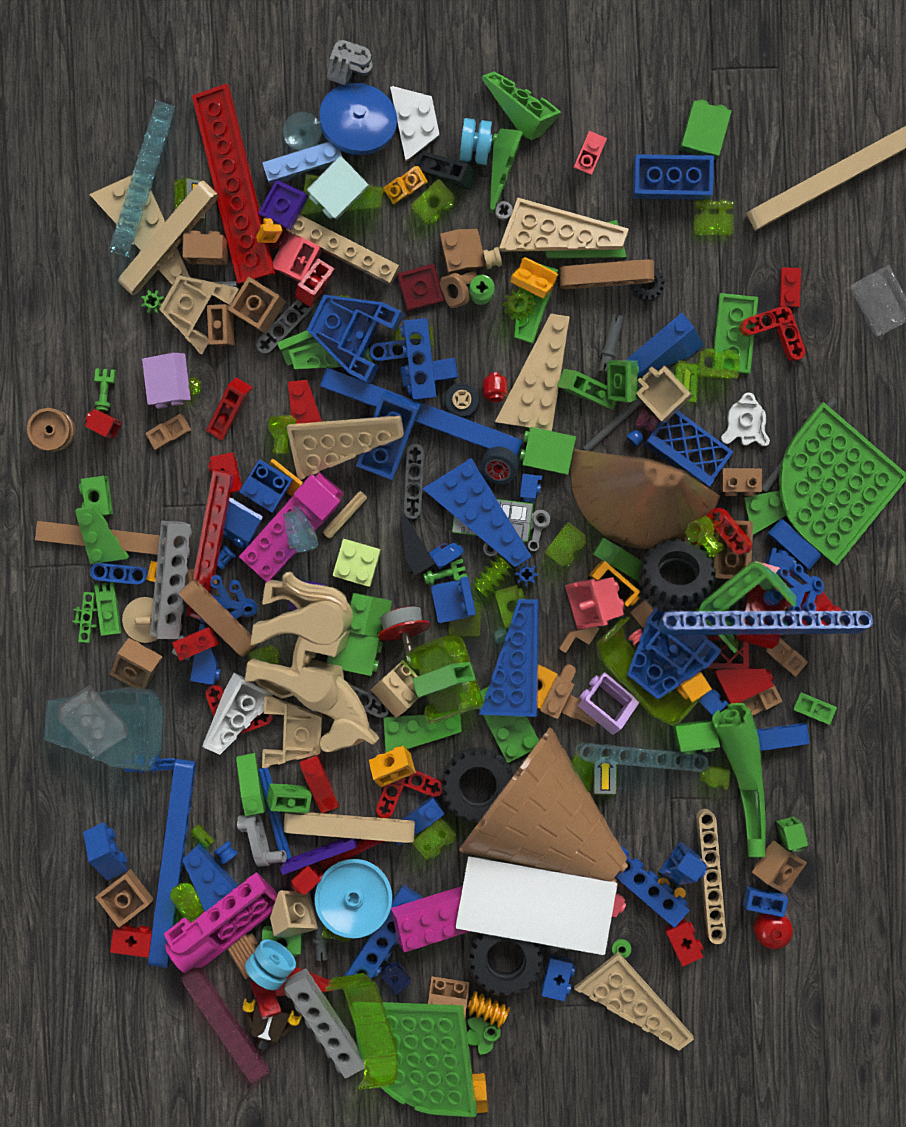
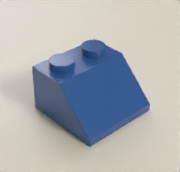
M230 498L222 537L229 538L238 547L247 548L259 532L263 517Z

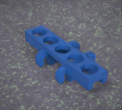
M157 753L155 760L144 762V754H140L139 760L125 761L124 770L125 772L141 771V774L144 771H153L155 773L156 770H174L176 760L175 758L160 759V753Z

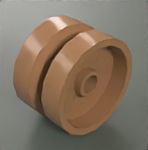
M52 408L39 409L28 420V438L39 449L52 452L63 451L71 445L75 438V424L71 417L63 411Z

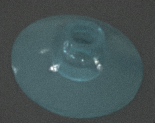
M296 112L290 115L284 123V139L293 149L301 151L314 147L321 138L322 131L319 121L311 113ZM301 130L306 131L305 136L299 134Z

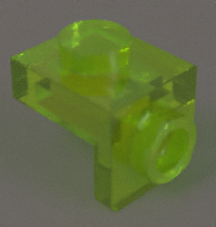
M267 645L247 653L249 660L255 658L270 664L279 663L278 658H280L277 648L273 645Z

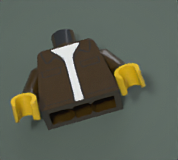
M246 998L244 999L242 1008L245 1011L248 1028L252 1030V1036L259 1038L257 1047L263 1050L268 1049L270 1041L276 1043L279 1038H285L290 1034L302 1018L301 1014L299 1017L295 1016L292 1009L279 1006L281 1010L279 1015L261 1019L257 1003L255 1004L256 1000L253 999L252 1003H248Z

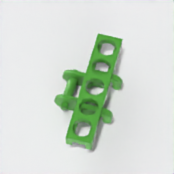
M84 592L82 609L80 607L73 609L76 611V616L72 622L75 625L80 623L78 642L90 643L92 627H97L96 624H92L93 611H98L97 608H94L95 593ZM88 594L92 596V600L90 602H87ZM84 614L90 615L88 621L83 619ZM84 626L89 627V629L85 631ZM83 633L88 634L87 640H83Z

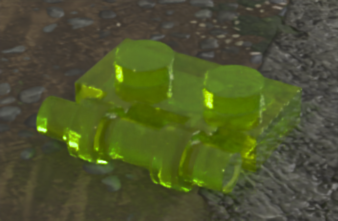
M703 199L702 201L694 202L695 209H702V214L694 215V235H733L734 214H726V209H733L734 201H726V199L709 201V199ZM709 209H719V214H708Z

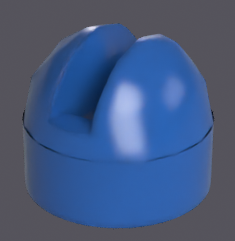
M634 430L626 438L632 445L637 447L642 442L643 435L640 431Z

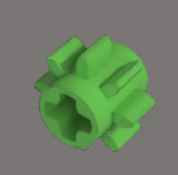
M148 290V295L146 297L142 296L145 303L141 306L143 308L148 307L147 312L149 314L152 313V310L159 314L162 301L165 300L164 296L158 297L160 294L158 290L154 294ZM153 298L157 300L155 301V306L150 304Z

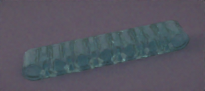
M588 742L579 743L575 749L576 756L588 762L703 772L708 767L707 757L698 753L684 754L681 751ZM589 747L590 752L588 756L584 757L583 750ZM604 749L608 750L606 758H602V751ZM625 750L627 756L624 760H621L620 755ZM644 752L645 759L640 762L639 755ZM662 754L663 761L658 763L657 758ZM681 756L682 761L677 765L676 758ZM696 758H699L700 763L695 767L694 761Z

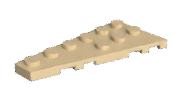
M517 198L500 244L499 252L623 249L629 229Z
M550 314L495 423L552 431L558 394L557 385L561 375L569 316Z
M401 416L289 424L287 426L299 480L352 459L363 452L366 453L377 446L385 445L404 435Z
M619 952L575 986L576 991L582 992L593 1001H598L605 1005L610 1011L631 1023L634 1022L646 1032H651L658 1036L660 1040L677 1050H681L694 1040V1036Z

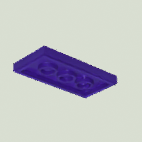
M342 838L291 857L282 864L280 868L282 875L354 849L357 846L358 839Z

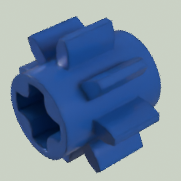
M528 562L525 563L523 568L518 565L520 571L519 573H514V575H519L520 577L517 582L520 583L523 580L525 581V586L528 585V581L535 583L533 577L539 575L533 571L536 566L534 565L529 568ZM525 569L532 573L531 576H528L527 580H525L524 576H521V572H525Z

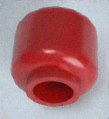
M497 372L490 373L489 376L483 379V396L489 402L503 401L508 395L507 379Z

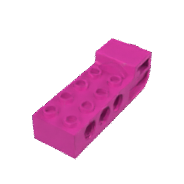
M319 472L316 476L310 475L293 494L294 496L239 556L266 582L274 579L341 504V498L344 496V493L322 473Z
M256 872L193 922L183 918L164 933L167 940L165 944L166 951L171 960L183 973H187L193 967L200 968L207 965L271 915L277 898L276 891Z

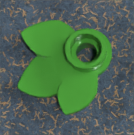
M476 1017L469 1018L467 1022L471 1029L467 1032L468 1044L478 1045L480 1055L490 1052L493 1049L494 1041L500 1037V1028H497L496 1023L491 1026L490 1022H483V1017L478 1019ZM489 1029H493L495 1032L493 1034H489L487 1031Z

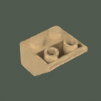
M402 660L371 691L397 718L419 698L414 690L413 678L418 676Z

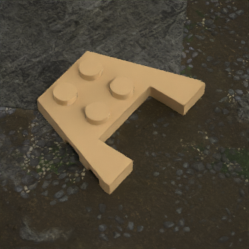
M178 275L159 310L202 355L209 343L208 337L195 330L194 326L210 297L214 295L230 305L239 289L237 287Z
M265 695L264 714L284 715L283 750L263 749L262 768L320 754L321 747L319 741L322 733V715L273 696Z

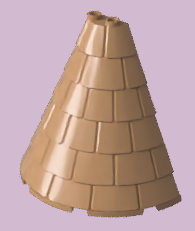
M574 449L570 467L572 491L580 511L587 521L601 532L603 536L624 546L650 549L657 543L663 544V541L666 540L674 541L675 539H681L682 541L710 510L717 506L720 495L716 494V492L707 488L685 472L655 462Z
M551 727L459 849L462 853L480 856L485 859L614 883L616 882L615 876L618 872L622 874L628 866L624 851L613 836L604 816L600 813L590 792L587 791Z

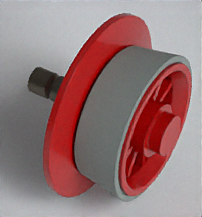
M419 607L398 608L380 617L384 630L378 634V639L383 641L403 639L405 651L410 653L413 652L410 637L426 631L430 628L431 623L422 620L421 608Z

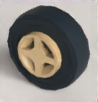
M467 383L454 384L445 395V405L448 411L462 418L473 414L479 404L478 392Z

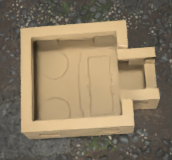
M651 366L649 368L650 371L638 379L643 387L636 394L665 423L693 395L667 367L664 366L658 372Z

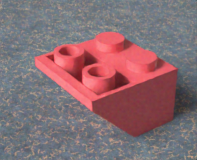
M287 233L272 262L274 270L300 282L319 258L322 249L320 246L302 237Z

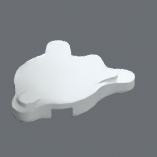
M752 393L743 394L741 399L730 408L727 415V430L721 436L722 443L729 444L739 437L743 446H747L752 442H756L760 446H767L770 440L765 433L766 414Z

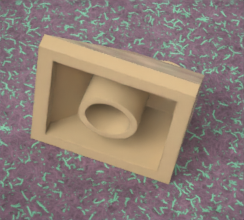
M281 890L278 892L270 917L274 936L290 937L318 929L310 892L305 896L302 893L298 894L296 891Z

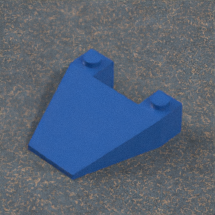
M324 295L307 331L349 374L371 384L380 366L363 358L380 323L397 331L405 313L383 302Z

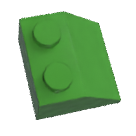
M607 361L608 400L623 402L637 400L636 393L639 391L637 385L638 361Z
M353 593L350 606L353 611V621L347 631L378 637V634L384 630L380 617L390 611L392 600Z

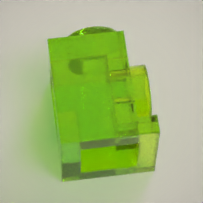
M704 765V770L700 772V781L707 783L709 787L719 788V785H721L723 789L728 790L730 770L725 767Z

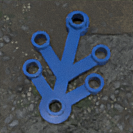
M800 564L791 566L790 572L785 567L778 569L776 574L792 587L790 590L796 595V605L791 606L788 611H802V609L803 611H815L814 601L816 595H820L824 589L821 579L817 576H808L804 573L803 567ZM790 573L792 576L800 578L805 584H800L790 576ZM770 589L764 593V601L769 606L778 604L781 599L785 598L776 589ZM805 592H808L807 600L802 605L801 609L800 605L803 600Z
M218 575L211 577V586L216 588L220 595L212 596L225 609H236L230 613L235 619L240 616L252 617L256 614V602L246 598L238 580H232L229 583L230 591L235 593L239 600L235 601L230 598L223 586L222 578ZM215 579L220 581L218 584L213 583ZM237 584L238 588L233 589L232 585ZM247 606L251 607V610L246 611L244 609ZM199 616L200 621H201L202 623H206V622Z

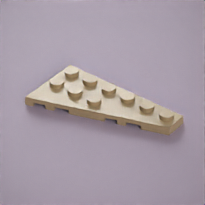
M143 171L89 194L140 250L146 246L165 223V219ZM178 248L171 253L158 269L172 285L178 275L190 277Z

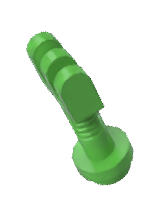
M96 368L94 381L101 383L99 401L95 402V407L98 411L107 412L108 408H110V403L107 402L108 384H115L116 370L111 369L110 377H108V369H103V376H101V369Z
M463 559L449 562L451 568L440 572L431 573V570H427L423 574L426 585H434V580L452 575L454 581L460 580L461 577H466L467 574L459 575L458 573L466 570L465 566L457 568L456 565L462 564Z

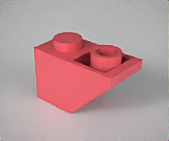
M589 131L574 168L592 175L607 138Z

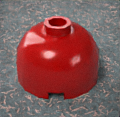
M763 913L757 916L754 922L753 931L756 939L768 949L778 950L784 948L793 937V927L786 915L781 917Z

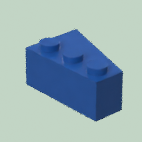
M679 841L658 873L675 885L693 883L699 878L702 879L706 874L707 864L698 853Z
M201 842L182 859L205 912L233 889L237 888V882Z

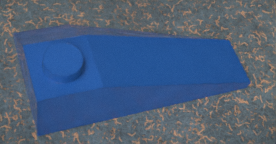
M681 313L626 360L638 361V377L647 374L651 366L658 370L664 366L689 358L704 344L695 327Z

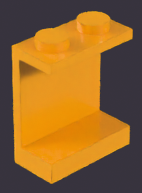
M600 561L589 576L598 581L608 571L630 591L623 599L624 606H633L639 599L638 594L640 591L606 561Z

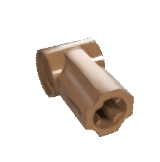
M569 695L562 713L595 727L598 722L577 706L581 700Z

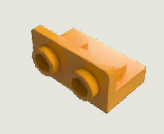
M524 257L519 269L511 276L510 282L544 299L552 291L558 273Z

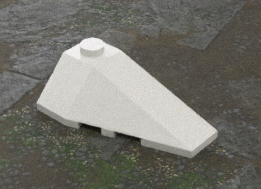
M234 673L224 690L203 747L220 755L237 738V735L250 725V722L257 715H261L264 712V696H272L273 694L260 688L254 682H245L244 677Z

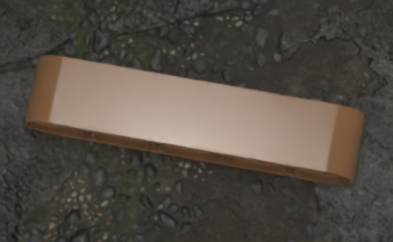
M648 259L572 265L559 268L561 289L654 282V261Z
M193 579L179 591L183 600L241 657H244L258 645H250L252 635L197 580Z

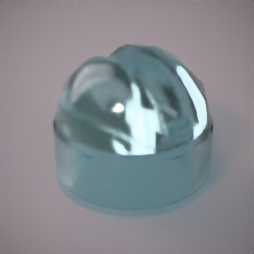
M498 627V631H493V637L497 644H502L505 642L508 631L503 627Z

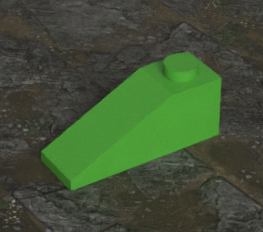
M563 370L557 385L558 388L614 410L617 401L607 399V385L575 370Z
M601 538L592 554L639 582L642 561L607 539Z
M256 754L236 756L245 816L264 813L267 807L258 773L259 768Z

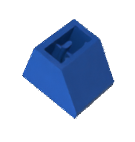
M259 459L239 492L275 513L293 479Z

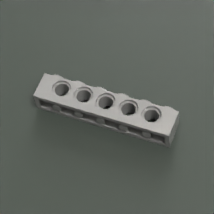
M161 521L150 635L157 639H179V634L182 631L181 615L184 612V605L179 591L185 587V577L188 573L186 566L187 558L190 554L188 545L192 535L191 524L185 522ZM178 538V543L174 546V540ZM176 557V562L172 565V559ZM174 576V581L170 584V579ZM172 595V600L168 603V598ZM170 614V619L166 622V617Z
M305 968L287 978L284 988L286 996L293 1000L295 1009L299 1014L303 1015L309 1029L312 1028L319 1044L322 1043L327 1057L332 1058L337 1072L342 1073L346 1079L365 1068V1060L361 1057L358 1045L308 970Z

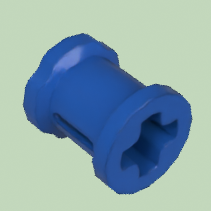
M226 545L219 552L217 566L222 570L225 569V565L232 558L235 559L237 557Z

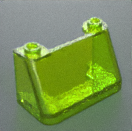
M459 635L443 636L413 648V652L406 653L408 665L413 669H419L420 675L451 664L470 662L465 644ZM477 680L439 694L429 695L430 705L426 706L424 717L428 724L432 725L482 708L483 699Z

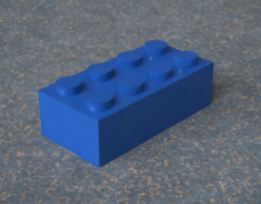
M636 154L633 159L632 198L710 200L713 196L714 156Z
M385 390L380 397L373 418L401 416L404 435L385 445L377 446L366 453H361L356 466L393 480L421 404Z

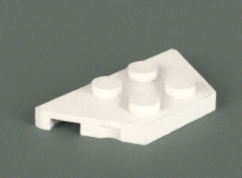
M392 86L390 89L397 114L405 161H409L411 157L422 151L430 142H433L440 136L432 96Z

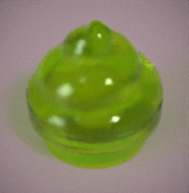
M197 377L188 378L190 396H198L202 381L198 380Z

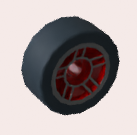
M500 446L492 447L484 454L480 469L482 475L490 482L507 484L516 476L519 461L513 451Z

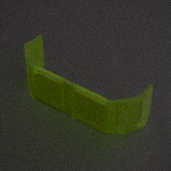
M621 618L597 641L599 653L602 656L601 660L650 715L671 726L679 724L701 697L692 702L670 691L657 699L630 678L627 674L636 651L625 640L622 627L630 618Z
M364 973L332 978L329 981L330 984L326 987V991L344 990L365 1056L364 1079L359 1084L358 1090L390 1086L397 1079L398 1069L397 1047L385 1015L378 987L375 981H371V978Z

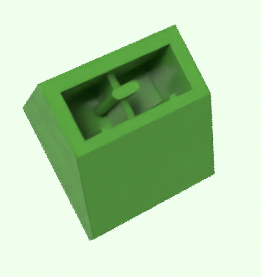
M712 720L673 724L675 746L684 754L696 753L695 750L703 749V752L715 751V748L720 747Z

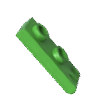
M110 582V590H108L107 583H102L103 591L100 590L99 584H95L101 636L122 633L115 582Z

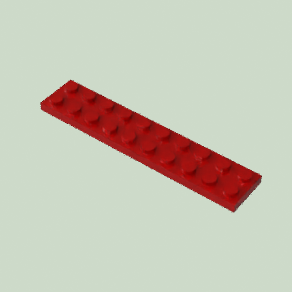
M223 84L192 95L214 189L218 194V206L237 283L244 284L248 276L256 280L273 275L275 271L268 243H258L256 238L260 225L263 222L258 214L260 210L230 87L228 84Z

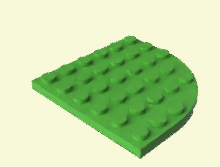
M821 402L792 438L785 451L779 476L780 497L786 516L793 528L820 554L837 566L904 484L906 473L827 404Z
M354 1001L352 1009L362 1059L364 1058L365 1063H367L371 1070L370 1075L387 1094L403 1105L407 1103L415 1107V1110L428 1114L462 1117L476 1116L477 1108L463 1005Z

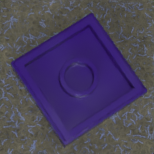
M276 180L258 214L266 219H272L274 223L291 231L309 197L306 193Z

